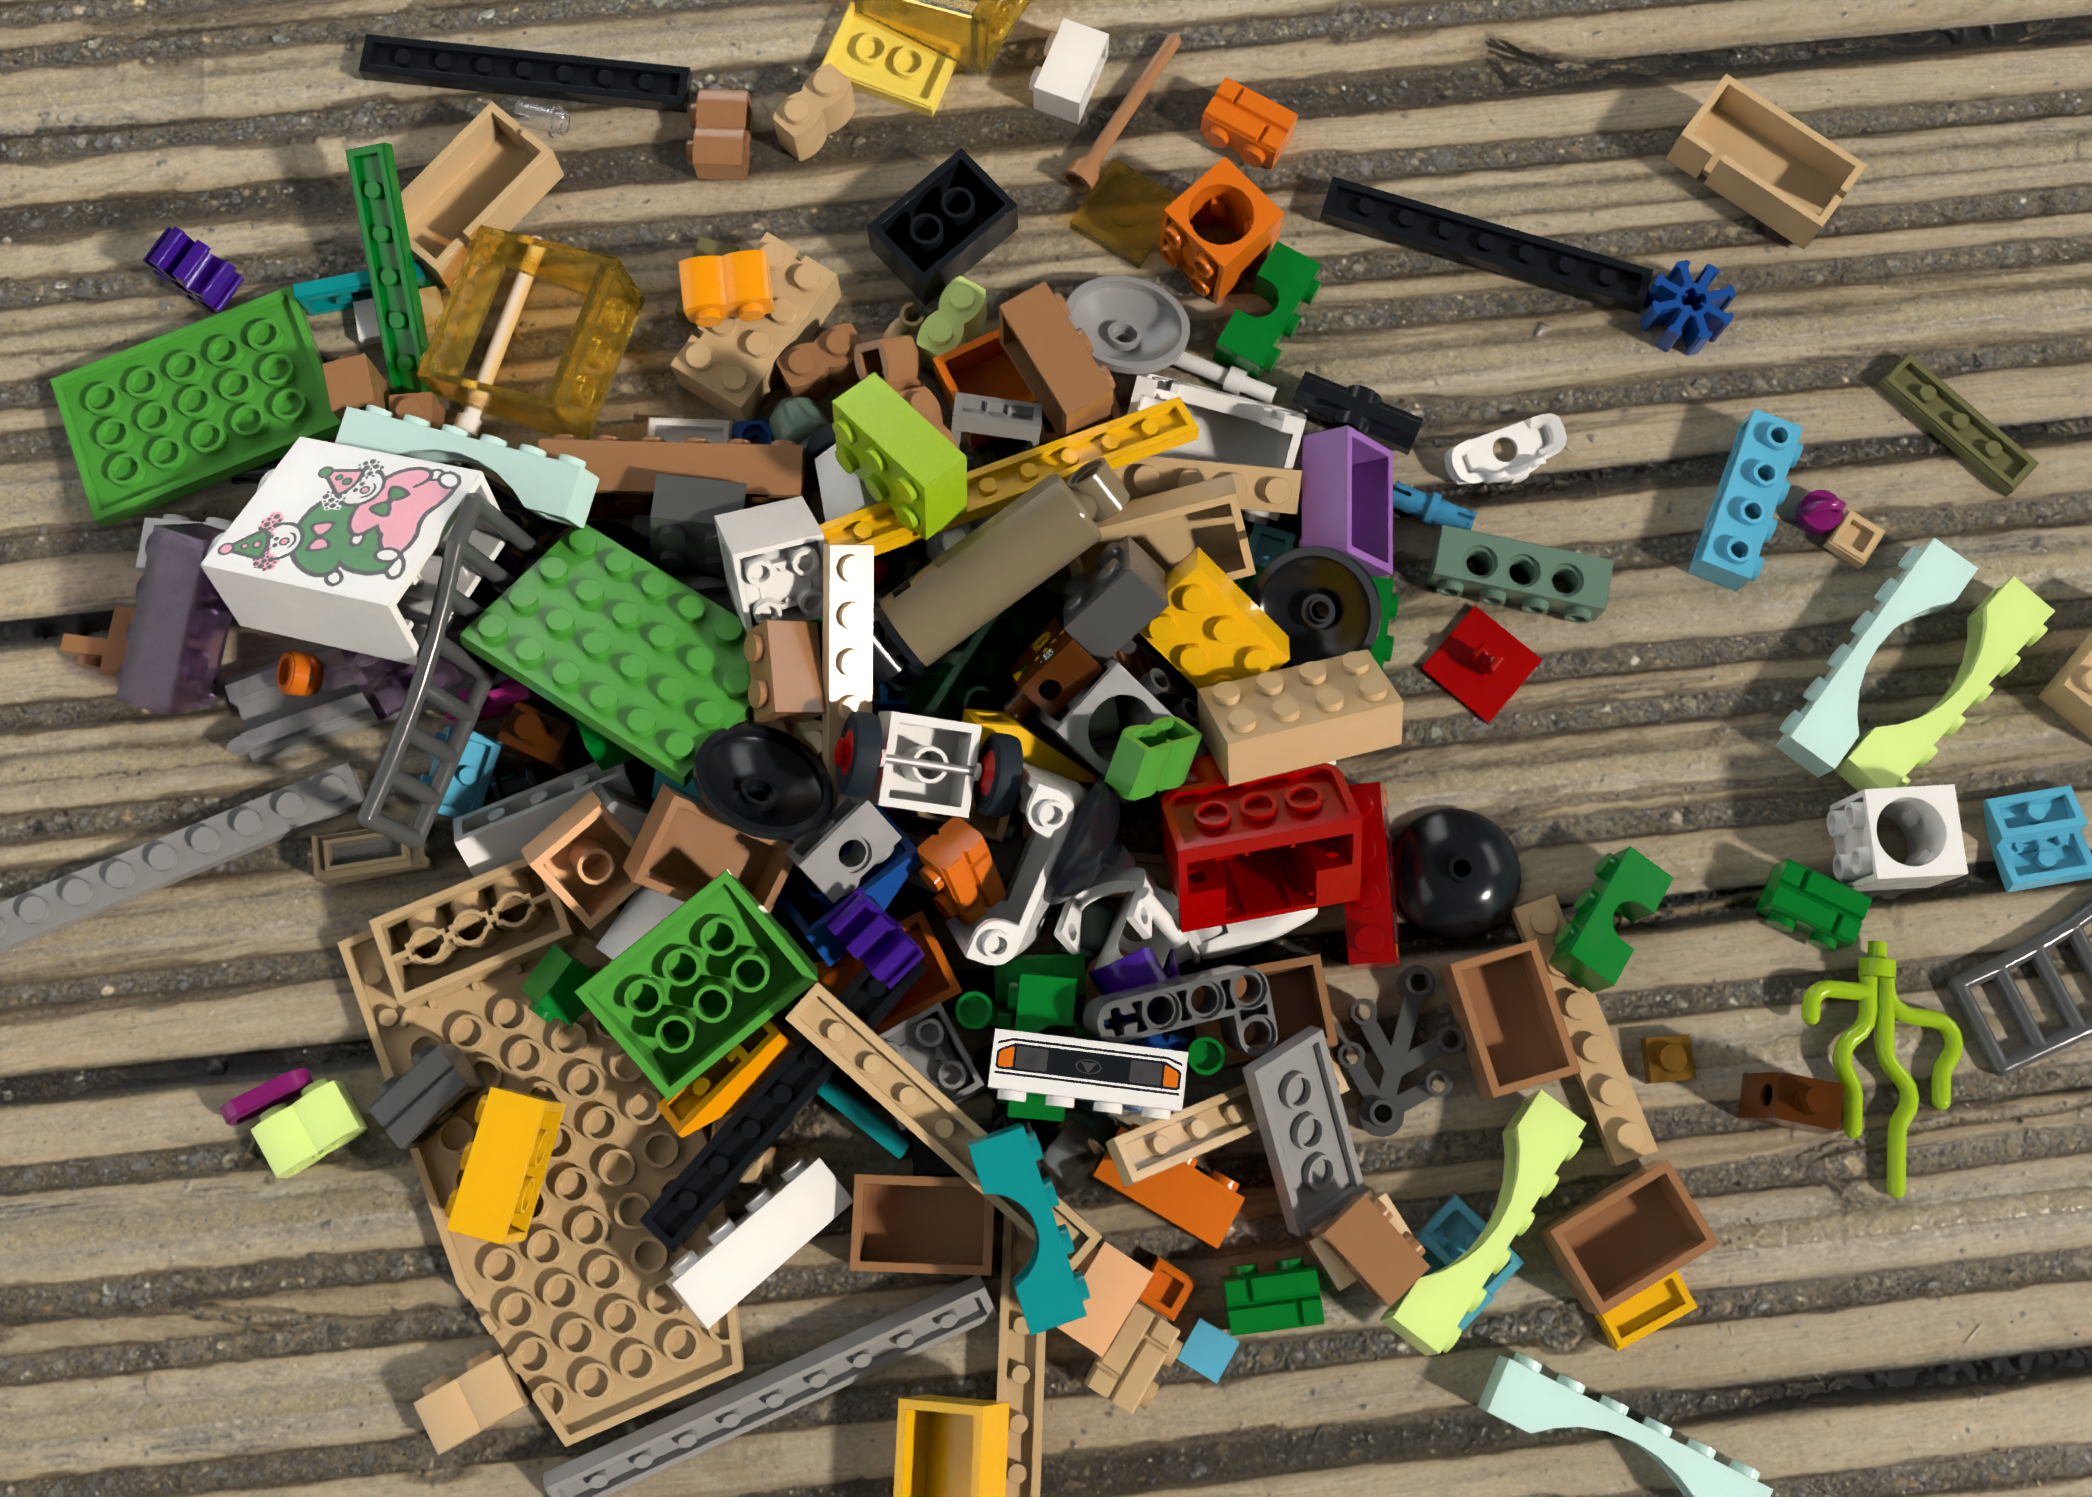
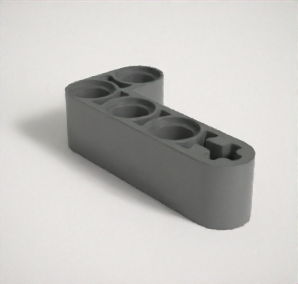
M1225 965L1098 996L1086 1005L1083 1012L1085 1029L1092 1036L1111 1043H1124L1219 1019L1224 1042L1236 1051L1252 1056H1262L1272 1050L1278 1040V1028L1267 978L1261 971L1241 965ZM1244 976L1247 988L1245 993L1240 998H1237L1235 984L1240 977ZM1201 986L1204 992V1000L1199 1008L1194 1009L1191 1003V996L1195 989ZM1158 997L1161 1002L1160 1013L1155 1019L1150 1020L1147 1015L1148 1004L1153 998ZM1111 1011L1121 1015H1129L1130 1019L1124 1017L1109 1021V1028L1104 1026V1020L1111 1018ZM1253 1022L1255 1025V1036L1251 1042L1246 1044L1244 1031L1247 1025Z

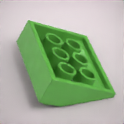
M726 869L578 987L575 993L663 1096L670 1100L818 980V968L791 935Z

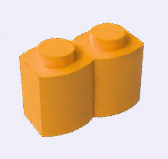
M743 250L723 256H697L678 262L683 311L690 323H696L701 327H713L730 317H739L743 321H757L764 318L765 314L774 312L770 266L765 250Z

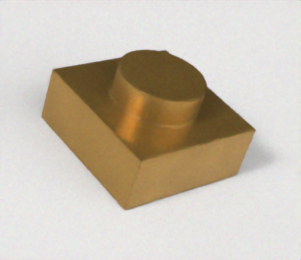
M1690 1034L1640 1039L1646 1084L1697 1079Z

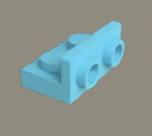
M451 724L445 727L442 734L435 732L434 737L448 743L455 725ZM472 731L437 815L455 819L482 808L490 783L489 778L492 777L501 749L496 738ZM428 754L427 757L434 759L429 775L422 774L419 781L427 785L430 784L440 761Z

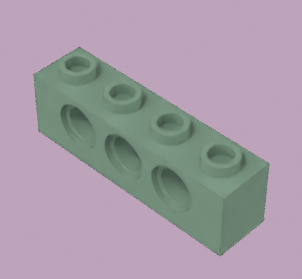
M1442 525L1434 538L1426 586L1437 588L1436 591L1445 596L1458 597L1462 594L1479 597L1480 602L1488 605L1500 606L1509 603L1522 606L1521 609L1527 613L1542 615L1552 612L1564 615L1567 621L1573 623H1589L1590 621H1595L1606 610L1614 560ZM1474 561L1479 563L1484 568L1485 575L1478 576L1471 573L1466 562ZM1517 570L1523 573L1527 579V584L1521 585L1514 582L1510 577L1509 571ZM1552 579L1564 581L1569 588V593L1564 594L1557 591L1553 586Z

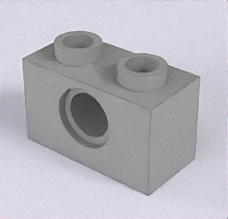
M844 795L829 809L823 822L816 829L801 836L784 853L829 900L835 903L840 897H845L852 893L859 885L860 878L875 864L885 861L892 854L894 845L902 837L867 798ZM853 840L851 850L846 855L839 857L841 846L845 842Z

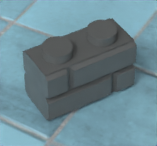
M432 1043L423 1047L412 1057L411 1062L414 1066L403 1076L398 1074L391 1077L378 1088L377 1093L380 1097L369 1106V1111L378 1123L385 1127V1132L398 1148L402 1150L419 1148L486 1087L484 1079L469 1064V1060L454 1044L435 1045Z

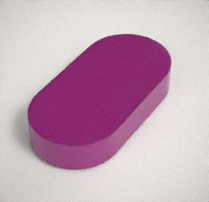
M308 1068L295 1069L228 1101L220 1107V1112L226 1125L234 1126L260 1116L275 1105L286 1103L300 1096V1091L313 1083Z

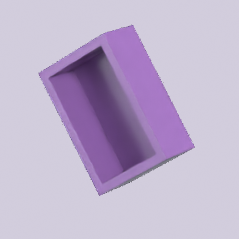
M1348 425L1303 436V449L1300 456L1302 494L1299 500L1302 512V535L1299 539V548L1307 546L1333 548L1354 558L1370 576L1381 577L1393 574V451Z

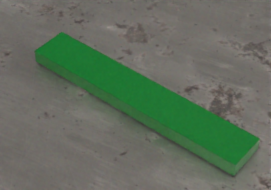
M384 142L345 150L391 395L433 392L439 400L392 144Z

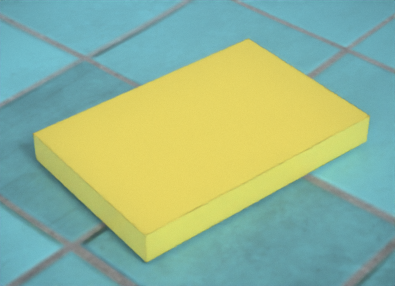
M850 1L821 66L831 63L851 80L852 88L933 118L963 51V42Z

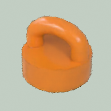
M290 650L285 652L280 658L276 673L279 691L286 695L309 697L315 695L320 690L324 680V670L320 660L312 654ZM312 669V680L311 683L308 685L310 672Z

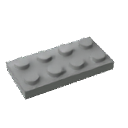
M1311 1025L1242 1068L1287 1230L1300 1237L1340 1210L1354 1195H1361L1366 1192L1323 1029Z

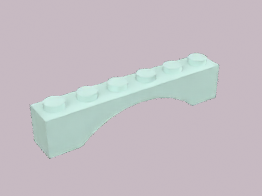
M367 405L365 411L346 407L335 443L437 463L460 462L479 465L495 471L514 490L523 506L544 519L584 529L600 478L585 469V461L566 454H560L558 460L546 457L547 452L527 444H521L519 450L507 447L508 442L488 434H482L480 440L468 437L469 432L448 424H443L441 430L430 428V422L409 414H405L403 420L392 418V412L374 405Z
M1933 538L1921 548L1914 545L1906 552L1898 563V566L1903 569L1896 579L1889 578L1876 593L1874 598L1879 603L1872 613L1869 610L1865 611L1852 626L1851 631L1856 634L1848 645L1843 643L1835 650L1827 661V664L1832 667L1825 678L1819 676L1812 682L1803 695L1808 701L1799 712L1795 709L1791 712L1779 728L1783 736L1775 747L1817 778L1835 770L1859 736L1857 716L1859 690L1866 667L1878 646L1899 625L1918 617L1935 614L1955 602L1978 570L1976 566L1936 538Z
M1518 1352L1515 1353L1513 1360L1501 1355L1498 1356L1477 1405L1478 1408L1529 1433L1552 1428L1583 1427L1608 1431L1621 1436L1644 1450L1666 1471L1681 1491L1683 1497H1771L1773 1492L1772 1488L1758 1482L1759 1471L1732 1459L1730 1467L1714 1460L1716 1450L1692 1438L1688 1439L1685 1446L1670 1438L1672 1428L1645 1416L1641 1424L1626 1416L1629 1407L1605 1395L1601 1396L1599 1402L1594 1401L1583 1395L1585 1385L1560 1373L1556 1381L1540 1374L1542 1364Z

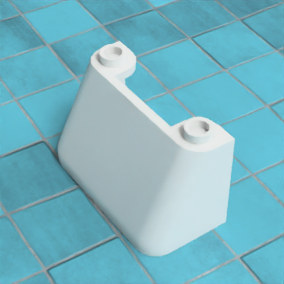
M1146 373L1137 375L1127 415L1180 396L1199 427L1197 440L1153 456L1293 469L1306 423L1305 414L1157 374ZM1241 509V511H1244L1243 519L1262 525H1267L1269 519L1278 521L1280 513Z
M1024 761L1023 778L1019 790L1021 801L1018 808L1021 812L1026 813L1027 821L1031 825L1032 830L1007 887L1006 896L993 908L987 907L985 909L987 913L972 926L964 925L955 917L951 920L947 919L945 923L965 957L987 965L997 966L1005 964L1035 944L1039 938L1052 907V904L1044 901L1052 869L1073 821L1089 793L1083 785L1074 780Z

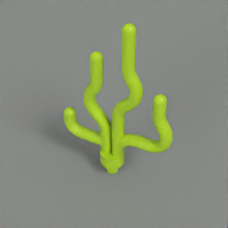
M1868 941V958H1858L1859 982L1822 980L1809 986L1803 995L1801 1017L1805 1024L1815 1025L1820 1020L1821 1002L1823 999L1858 1000L1857 1019L1839 1037L1835 1043L1832 1056L1834 1072L1840 1084L1844 1085L1843 1131L1850 1139L1859 1138L1863 1131L1862 1084L1852 1065V1054L1857 1045L1865 1040L1875 1027L1877 1061L1883 1072L1897 1087L1900 1097L1899 1104L1889 1119L1886 1179L1887 1193L1892 1198L1898 1199L1906 1193L1907 1130L1917 1113L1919 1095L1915 1081L1910 1073L1900 1064L1895 1055V1019L1912 1026L1935 1028L1943 1037V1049L1933 1065L1931 1077L1932 1105L1938 1110H1945L1951 1104V1076L1962 1055L1963 1039L1956 1022L1945 1013L1932 1009L1912 1008L1900 1000L1895 987L1897 961L1887 958V942Z

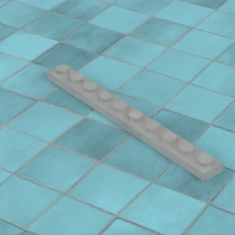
M347 761L0 902V955L360 808L365 799V794L355 766Z
M976 1275L543 1473L544 1489L550 1497H607L998 1317L994 1303L981 1275Z

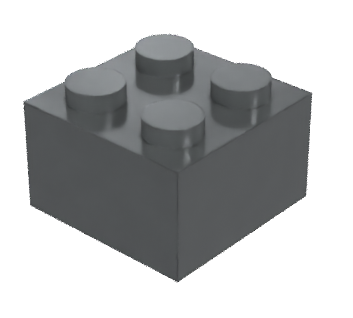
M656 473L650 516L651 564L670 573L692 572L707 574L716 578L725 577L714 516L745 509L747 483Z
M1128 535L1118 544L1116 542L1108 544L1096 558L1097 563L1085 574L1082 571L1078 572L1064 587V630L1101 664H1104L1169 606L1165 571Z

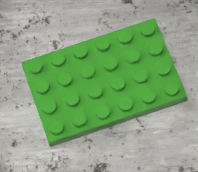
M292 285L50 379L94 520L102 528L281 458L288 453L300 436L323 441L338 434L341 421L331 411L322 367L324 362L305 310L294 297Z
M585 524L584 529L573 527L460 634L463 647L683 787L693 778L695 757L702 743L711 734L722 728L728 730L733 725L743 724L754 712L748 700V688L751 683L750 666L744 655V642L747 633L740 618Z

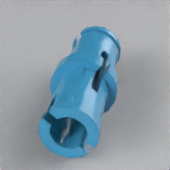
M1396 481L1393 488V508L1422 519L1421 524L1430 526L1433 523L1441 527L1442 525L1471 530L1474 523L1473 520L1477 515L1476 511H1471L1441 499L1442 494L1437 492L1431 495Z

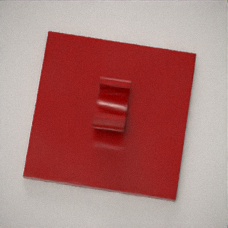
M1474 606L1420 670L1488 725L1542 659L1477 606Z

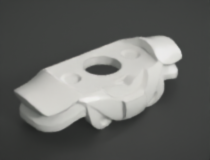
M1552 413L1541 414L1480 437L1469 439L1445 453L1446 471L1450 478L1458 485L1481 482L1487 484L1501 482L1515 484L1522 482L1539 466L1546 464V459L1562 451L1567 442L1564 425L1558 415ZM1507 438L1515 445L1516 453L1511 461L1502 462L1494 456L1493 445L1497 439Z

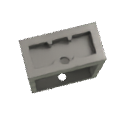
M956 392L951 433L954 435L959 447L961 433L969 432L1026 440L1024 451H1027L1039 445L1043 404Z

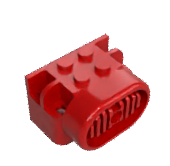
M1209 754L1193 759L1183 785L1161 792L1159 807L1163 824L1164 857L1168 866L1169 883L1172 892L1178 898L1181 933L1360 900L1363 817L1342 772L1336 766L1323 763L1228 786L1214 758Z

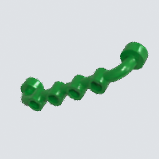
M971 991L962 995L957 1001L955 1007L956 1017L964 1028L973 1031L981 1030L986 1026L999 1029H1013L1011 1021L1015 1017L1016 1010L1009 1012L994 1009L990 999L985 994ZM1073 1020V1026H1071L1074 1031L1073 1038L1096 1041L1095 1036H1092L1085 1029V1026H1080ZM1060 1025L1048 1026L1038 1034L1057 1036L1056 1030ZM1200 1037L1187 1047L1186 1052H1189L1187 1065L1195 1074L1201 1076L1212 1075L1220 1070L1224 1064L1225 1051L1223 1046L1214 1038Z

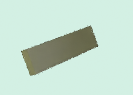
M1909 352L1876 385L2004 496L2011 494L2039 464V462Z

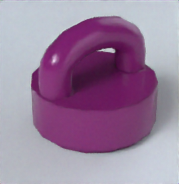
M1815 490L1798 503L1796 519L1805 531L1811 534H1825L1840 523L1846 503L1827 490Z

